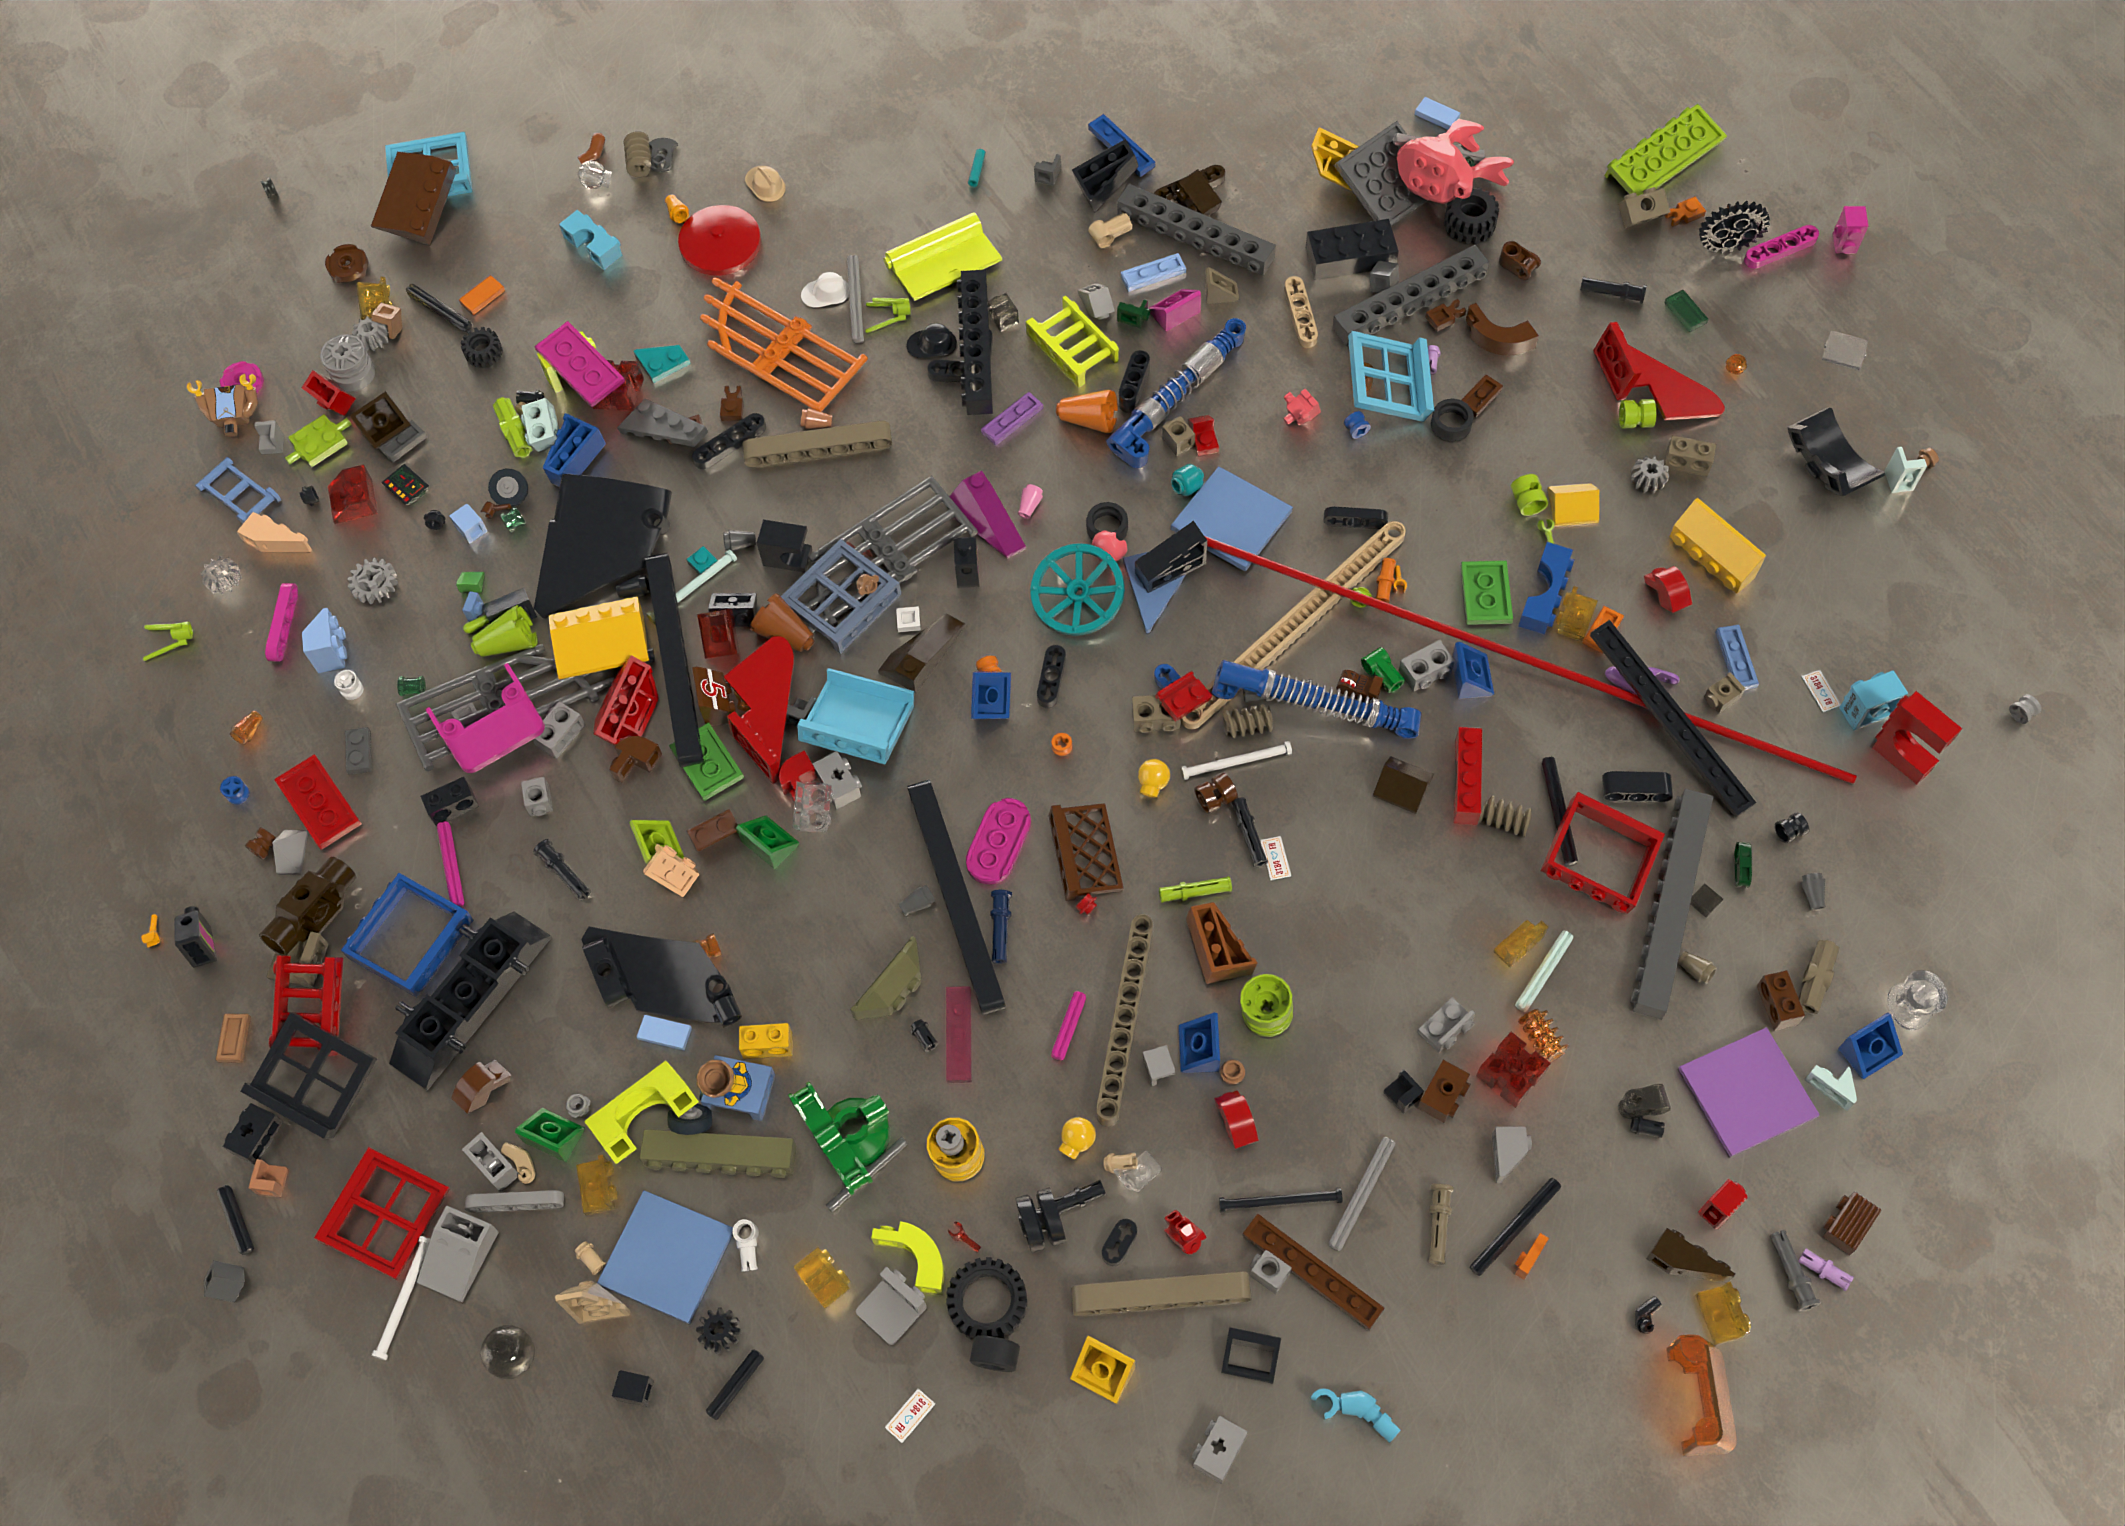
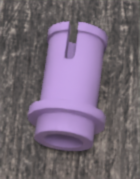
M1429 345V365L1431 366V374H1435L1437 372L1438 357H1440L1441 352L1439 347Z

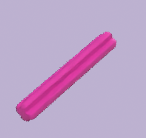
M444 821L437 824V832L450 901L461 907L464 905V897L451 825L449 822Z

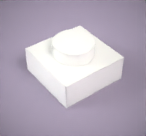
M919 606L896 608L898 632L921 630Z

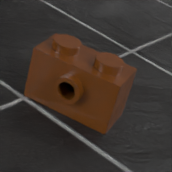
M1443 1060L1421 1098L1417 1109L1445 1123L1448 1116L1453 1118L1459 1107V1104L1456 1103L1459 1095L1464 1097L1471 1085L1467 1082L1470 1074Z

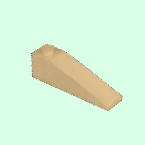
M594 1281L581 1282L579 1286L571 1287L555 1295V1301L579 1324L630 1315V1310L625 1304Z

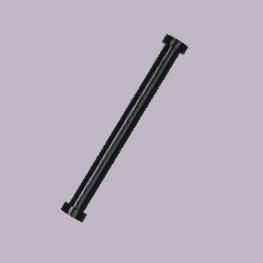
M1340 1187L1335 1188V1191L1237 1199L1219 1197L1220 1213H1225L1226 1210L1328 1201L1342 1203L1343 1198Z

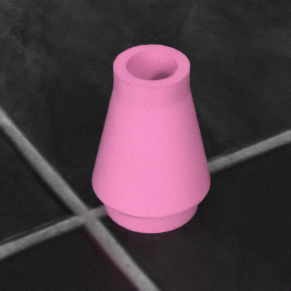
M1028 484L1026 488H1023L1018 511L1019 516L1030 519L1031 514L1043 498V490L1032 484Z

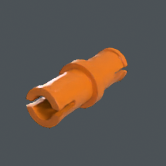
M1392 558L1382 559L1380 576L1377 577L1376 581L1378 588L1375 599L1386 603L1390 601L1391 587L1395 582L1393 576L1396 561Z

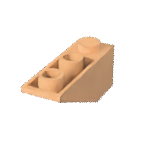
M253 512L237 531L244 543L261 552L312 551L307 543L308 539L303 534L291 532L287 526L282 523L279 525L274 523L271 518L264 514L260 516Z

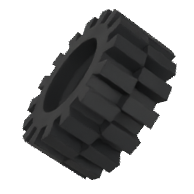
M477 327L473 328L475 331L473 333L469 330L467 332L469 336L464 335L463 340H461V349L467 362L472 366L474 364L478 368L480 364L482 368H485L487 363L491 366L493 365V360L497 362L503 350L496 332H492L490 328L485 330V327H481L480 330ZM481 344H489V346L484 350H474L477 346Z

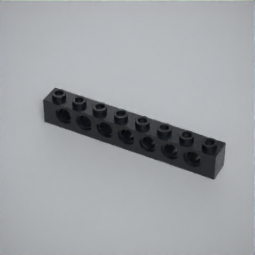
M986 270L961 271V280H957L958 293L962 292V295L958 296V308H962V311L958 312L959 324H963V327L959 328V339L964 341V344H960V357H964V360H960L961 373H965V377H961V390H965V393L961 394L962 407L966 406L967 415L993 414Z

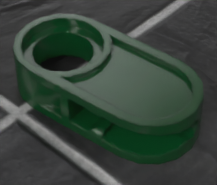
M1737 842L1735 845L1734 878L1736 887L1744 886L1749 888L1751 885L1752 847L1749 842Z

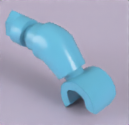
M1323 1388L1314 1392L1310 1398L1316 1401L1320 1396H1327L1331 1400L1332 1408L1329 1412L1324 1413V1420L1333 1417L1337 1411H1341L1345 1415L1357 1416L1359 1419L1363 1417L1368 1423L1371 1421L1374 1424L1372 1427L1389 1443L1401 1431L1391 1421L1392 1418L1386 1412L1382 1414L1379 1411L1381 1408L1375 1403L1377 1400L1364 1391L1341 1393V1397H1337L1331 1390Z

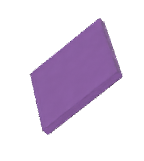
M1767 1027L1678 1068L1729 1157L1818 1118L1820 1115Z

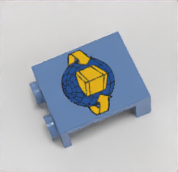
M715 1055L713 1060H722L731 1066L735 1082L731 1091L719 1098L708 1097L700 1090L699 1100H701L702 1105L709 1108L712 1105L750 1113L752 1119L762 1121L775 1078L773 1068Z

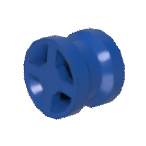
M1361 411L1350 414L1344 420V425L1347 429H1350V435L1354 439L1363 437L1371 429V425L1368 421L1364 420L1365 416Z
M237 776L227 777L220 786L221 793L232 804H242L248 799L250 794L249 788Z

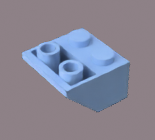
M323 608L302 632L303 652L318 673L345 668L344 659H347V651L345 646H343V640L346 639L343 626H339L337 617L333 616L328 608Z

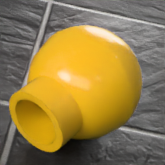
M1150 759L1140 766L1138 771V779L1141 784L1140 794L1158 798L1159 791L1166 787L1170 780V770L1163 761Z
M1082 1117L1068 1120L1063 1126L1061 1132L1063 1142L1058 1150L1076 1160L1080 1152L1088 1150L1095 1142L1096 1132L1092 1123Z

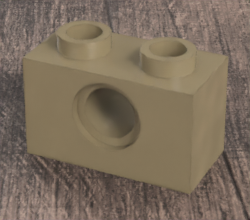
M1655 187L1644 190L1643 194L1639 196L1636 193L1624 196V200L1618 203L1624 228L1654 220L1670 213L1664 188L1656 190ZM1641 202L1646 205V210L1641 208Z

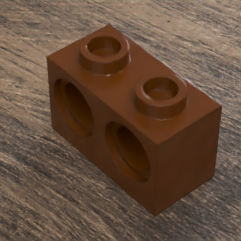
M1785 970L1762 977L1757 984V989L1773 1030L1777 1031L1798 1026L1805 1017L1788 971Z

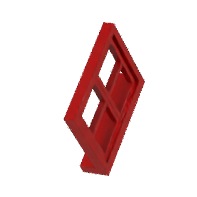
M368 1147L314 1238L319 1243L330 1246L397 1280L418 1245L420 1236H423L450 1188ZM377 1167L401 1178L385 1208L360 1197ZM406 1182L431 1193L414 1223L390 1212ZM354 1205L379 1217L362 1247L337 1235ZM384 1220L408 1231L407 1236L391 1262L367 1250Z

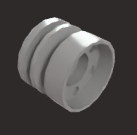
M350 334L338 335L327 341L321 349L320 358L331 380L345 391L361 390L368 386L375 377V366L363 342L358 337Z

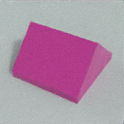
M1181 289L1148 309L1151 310L1150 314L1167 332L1201 312L1200 290Z

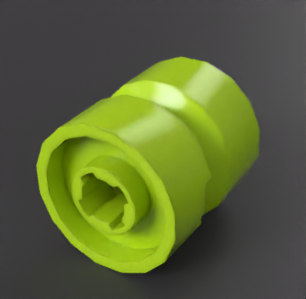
M1641 399L1638 403L1635 400H1622L1619 407L1621 428L1630 429L1635 428L1637 425L1640 428H1653L1656 422V404L1654 399Z
M1526 474L1512 482L1511 490L1522 515L1531 516L1538 514L1548 506V500L1537 475Z

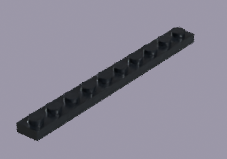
M1608 620L1590 633L1591 638L1734 817H1738L1754 806L1757 802L1613 623Z

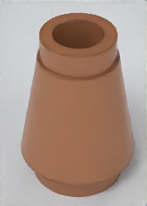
M808 408V410L802 409L801 427H806V429L831 428L832 415Z

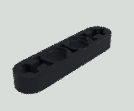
M752 413L697 448L692 454L695 466L702 470L710 468L742 447L744 441L756 438L766 429L764 417L759 413ZM736 432L744 433L740 439L733 438V435ZM720 443L726 445L723 450L715 449L716 445Z

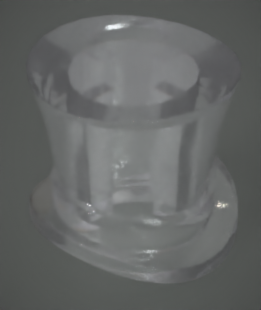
M1926 970L1912 972L1904 983L1892 986L1887 994V1004L1893 1019L1898 1025L1907 1030H1917L1924 1027L1931 1020L1933 1014H1937L1945 1009L1948 1002V992L1943 981L1934 973Z

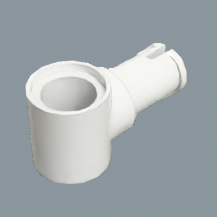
M742 1219L735 1223L732 1231L736 1239L737 1249H740L741 1272H748L749 1267L751 1271L758 1270L755 1247H757L759 1230L753 1222ZM745 1225H750L752 1229L751 1235L746 1239H742L740 1237V1229Z

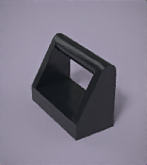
M1229 1327L1221 1373L1273 1384L1281 1338ZM1235 1344L1273 1352L1270 1372L1228 1364L1231 1345Z

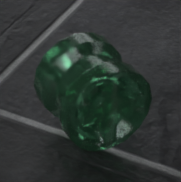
M515 506L511 507L509 512L499 515L510 533L515 532L517 527L526 525L525 520Z

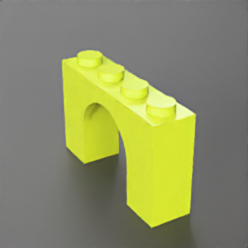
M664 1061L584 1122L615 1164H617L637 1149L627 1136V1129L638 1113L655 1104H666L680 1117L699 1101L670 1064Z

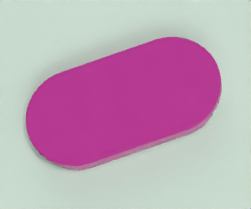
M1005 798L997 803L994 802L987 808L966 855L968 873L979 883L987 885L997 884L1005 880L1013 869L1031 827L1029 811L1024 803L1017 799Z

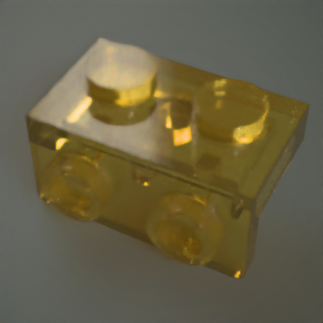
M380 277L379 284L357 282L356 290L361 320H365L367 316L372 318L371 314L380 303L393 306L392 301H389L388 298L390 296V286L386 285L385 277Z

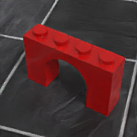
M1915 691L1910 697L1905 695L1896 704L1897 707L1889 715L1890 718L1883 724V729L1875 736L1877 742L1873 749L1918 785L1940 760L1921 746L1911 733L1918 736L1940 754L1956 739L1963 728L1919 692Z

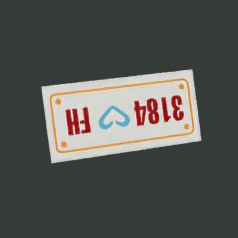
M1821 670L1801 676L1822 712L1841 706Z
M1281 836L1260 840L1265 856L1268 859L1266 865L1270 880L1291 877Z
M917 1389L885 1428L903 1443L934 1407L935 1403Z

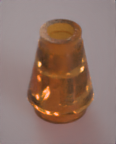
M251 711L250 714L231 727L230 736L242 745L251 742L263 717L258 712Z

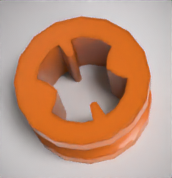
M1057 733L1053 736L1051 741L1053 752L1059 756L1069 754L1072 750L1071 737L1066 733ZM1062 741L1066 746L1062 748L1061 745H1058V742Z

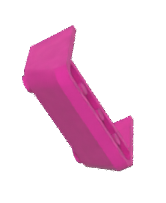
M508 663L504 666L514 682L506 686L502 691V699L506 705L464 728L457 719H448L440 723L430 707L425 709L457 763L466 773L479 771L540 736L545 729L542 718Z

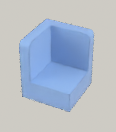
M465 504L449 515L455 528L469 544L488 532L482 519L468 504Z

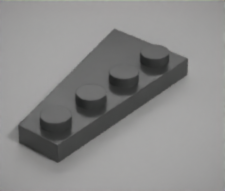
M646 398L617 427L622 434L631 432L638 437L647 435L652 436L654 440L668 439L671 443L695 447L708 433L704 425Z

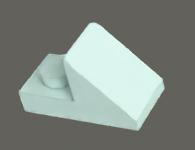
M1816 1065L1805 1078V1081L1846 1111L1857 1101L1850 1067L1837 1080L1829 1070Z

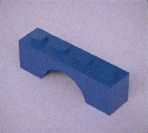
M1550 542L1546 543L1537 572L1547 580L1549 589L1539 596L1527 598L1519 627L1544 635L1547 626L1552 628L1556 614L1552 613L1553 608H1559L1562 596L1558 594L1560 589L1565 590L1568 581L1565 573L1566 571L1571 572L1575 560L1571 558L1573 549Z

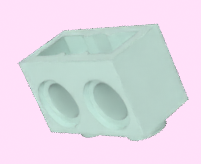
M546 398L522 405L523 414L521 419L527 430L525 438L528 445L538 452L554 446L559 429L554 406Z

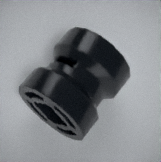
M1799 812L1790 815L1787 820L1781 819L1777 821L1774 826L1777 836L1784 843H1789L1795 839V836H1804L1809 832L1807 820Z

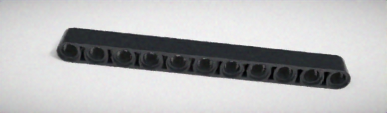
M668 553L645 557L680 768L704 763L670 558Z
M928 779L908 785L909 795L981 1013L984 1016L1006 1009L1005 1001L931 781Z

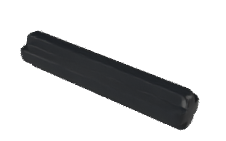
M224 1185L217 1189V1195L238 1252L242 1255H247L254 1250V1246L233 1190L229 1185Z
M755 1349L751 1350L708 1406L706 1413L712 1419H719L764 1360L760 1352Z

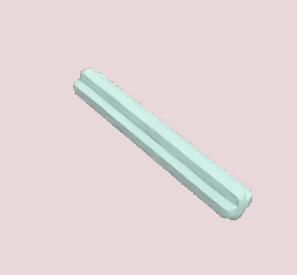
M1565 930L1560 933L1515 1004L1517 1009L1522 1012L1528 1011L1572 942L1573 935Z

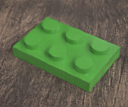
M1507 561L1461 562L1466 625L1512 624L1513 613Z
M710 723L699 728L704 763L683 767V770L703 801L744 778L743 773ZM674 742L669 747L678 760Z

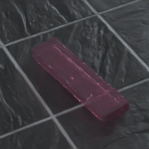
M971 986L946 987L947 1083L972 1082Z

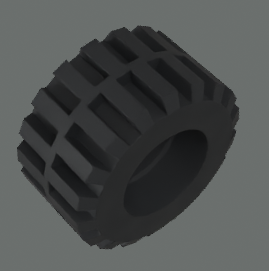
M1477 187V189L1472 188L1470 197L1465 199L1456 197L1448 202L1444 226L1446 227V232L1451 233L1450 237L1453 239L1457 238L1458 242L1464 241L1466 244H1470V242L1478 244L1480 240L1484 242L1487 240V237L1490 238L1495 231L1499 215V203L1495 201L1494 195H1489V191H1482V188ZM1467 214L1475 215L1477 217L1467 216Z

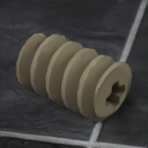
M641 131L627 134L623 141L626 170L629 175L638 178L647 176L652 165L648 142L649 137Z
M1261 704L1259 710L1255 706H1251L1249 712L1246 707H1242L1240 714L1236 708L1232 709L1231 715L1227 710L1223 711L1226 736L1230 732L1232 737L1236 738V733L1239 731L1242 737H1244L1247 729L1251 735H1254L1255 728H1258L1260 734H1263L1264 727H1267L1269 732H1272L1273 721L1269 705L1268 709H1266L1265 705Z
M1491 796L1485 802L1479 823L1484 818H1486L1488 826L1493 821H1496L1497 829L1502 824H1505L1506 832L1514 827V835H1518L1523 830V837L1525 838L1532 817L1531 808L1522 813V805L1513 810V802H1509L1504 807V799H1500L1495 804V796Z

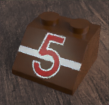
M698 666L692 667L698 705L705 724L710 723L712 727L728 724L727 716L734 711L736 712L734 700L729 698V694H732L733 691L732 687L724 679V673Z

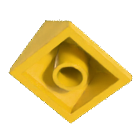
M1592 483L1547 487L1554 526L1599 523V489Z
M1087 1336L1070 1379L1117 1404L1135 1369V1360Z

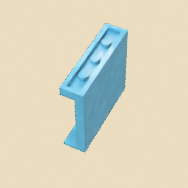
M828 668L827 682L807 719H800L797 725L798 741L886 765L914 708V691Z

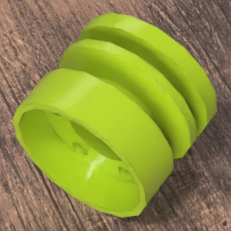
M1270 974L1255 976L1245 984L1241 991L1240 1003L1242 1017L1249 1030L1262 1037H1273L1284 1032L1293 1020V998L1288 984L1283 979ZM1267 1007L1268 1010L1272 1009V1011L1268 1012L1267 1010H1263V1008Z

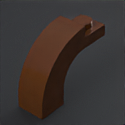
M1477 303L1468 306L1466 322L1471 327L1470 338L1480 348L1503 356L1520 355L1536 349L1539 335L1528 320L1516 326L1501 327L1489 321Z

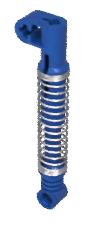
M1222 660L1216 670L1212 693L1220 699L1234 698L1240 688L1255 692L1261 698L1267 699L1269 697L1270 700L1276 698L1277 702L1283 700L1285 705L1290 702L1292 707L1297 704L1298 708L1305 706L1306 710L1312 708L1313 712L1319 709L1320 714L1326 711L1327 716L1333 713L1334 718L1340 715L1341 720L1347 717V720L1351 722L1354 719L1356 724L1361 722L1366 727L1375 729L1383 725L1385 729H1394L1395 733L1402 738L1412 739L1416 738L1419 734L1422 713L1415 708L1404 707L1399 710L1395 707L1393 709L1392 706L1387 707L1379 699L1372 698L1369 702L1368 696L1364 702H1361V694L1357 700H1354V692L1350 698H1347V690L1343 696H1340V688L1336 694H1333V687L1330 688L1329 692H1325L1326 685L1320 687L1319 683L1313 685L1312 681L1306 683L1304 679L1298 681L1297 677L1291 679L1290 674L1284 677L1283 673L1277 675L1274 670L1266 668L1259 670Z

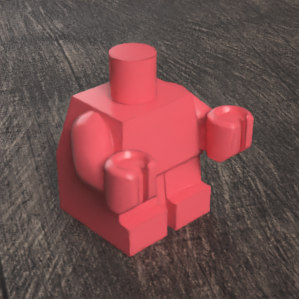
M1306 389L1302 390L1297 397H1294L1291 392L1284 396L1287 402L1288 415L1283 419L1287 425L1291 424L1294 420L1298 425L1304 424L1321 413L1319 403Z

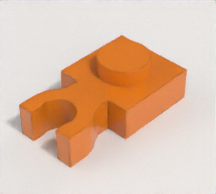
M1694 196L1678 203L1676 209L1671 208L1670 213L1665 215L1666 219L1675 217L1671 222L1672 227H1674L1682 220L1690 223L1704 217L1706 210Z
M1540 1233L1529 1252L1525 1253L1522 1251L1515 1263L1519 1267L1515 1275L1523 1280L1526 1278L1549 1240L1548 1237Z

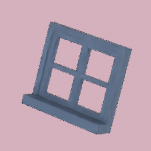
M840 539L781 597L801 619L833 643L834 649L841 654L901 595V589L898 581ZM843 556L858 567V569L839 587L823 574ZM863 572L869 576L877 575L880 585L862 603L845 591ZM818 581L833 594L813 612L801 603L798 598L812 584ZM839 597L854 610L834 628L819 615Z

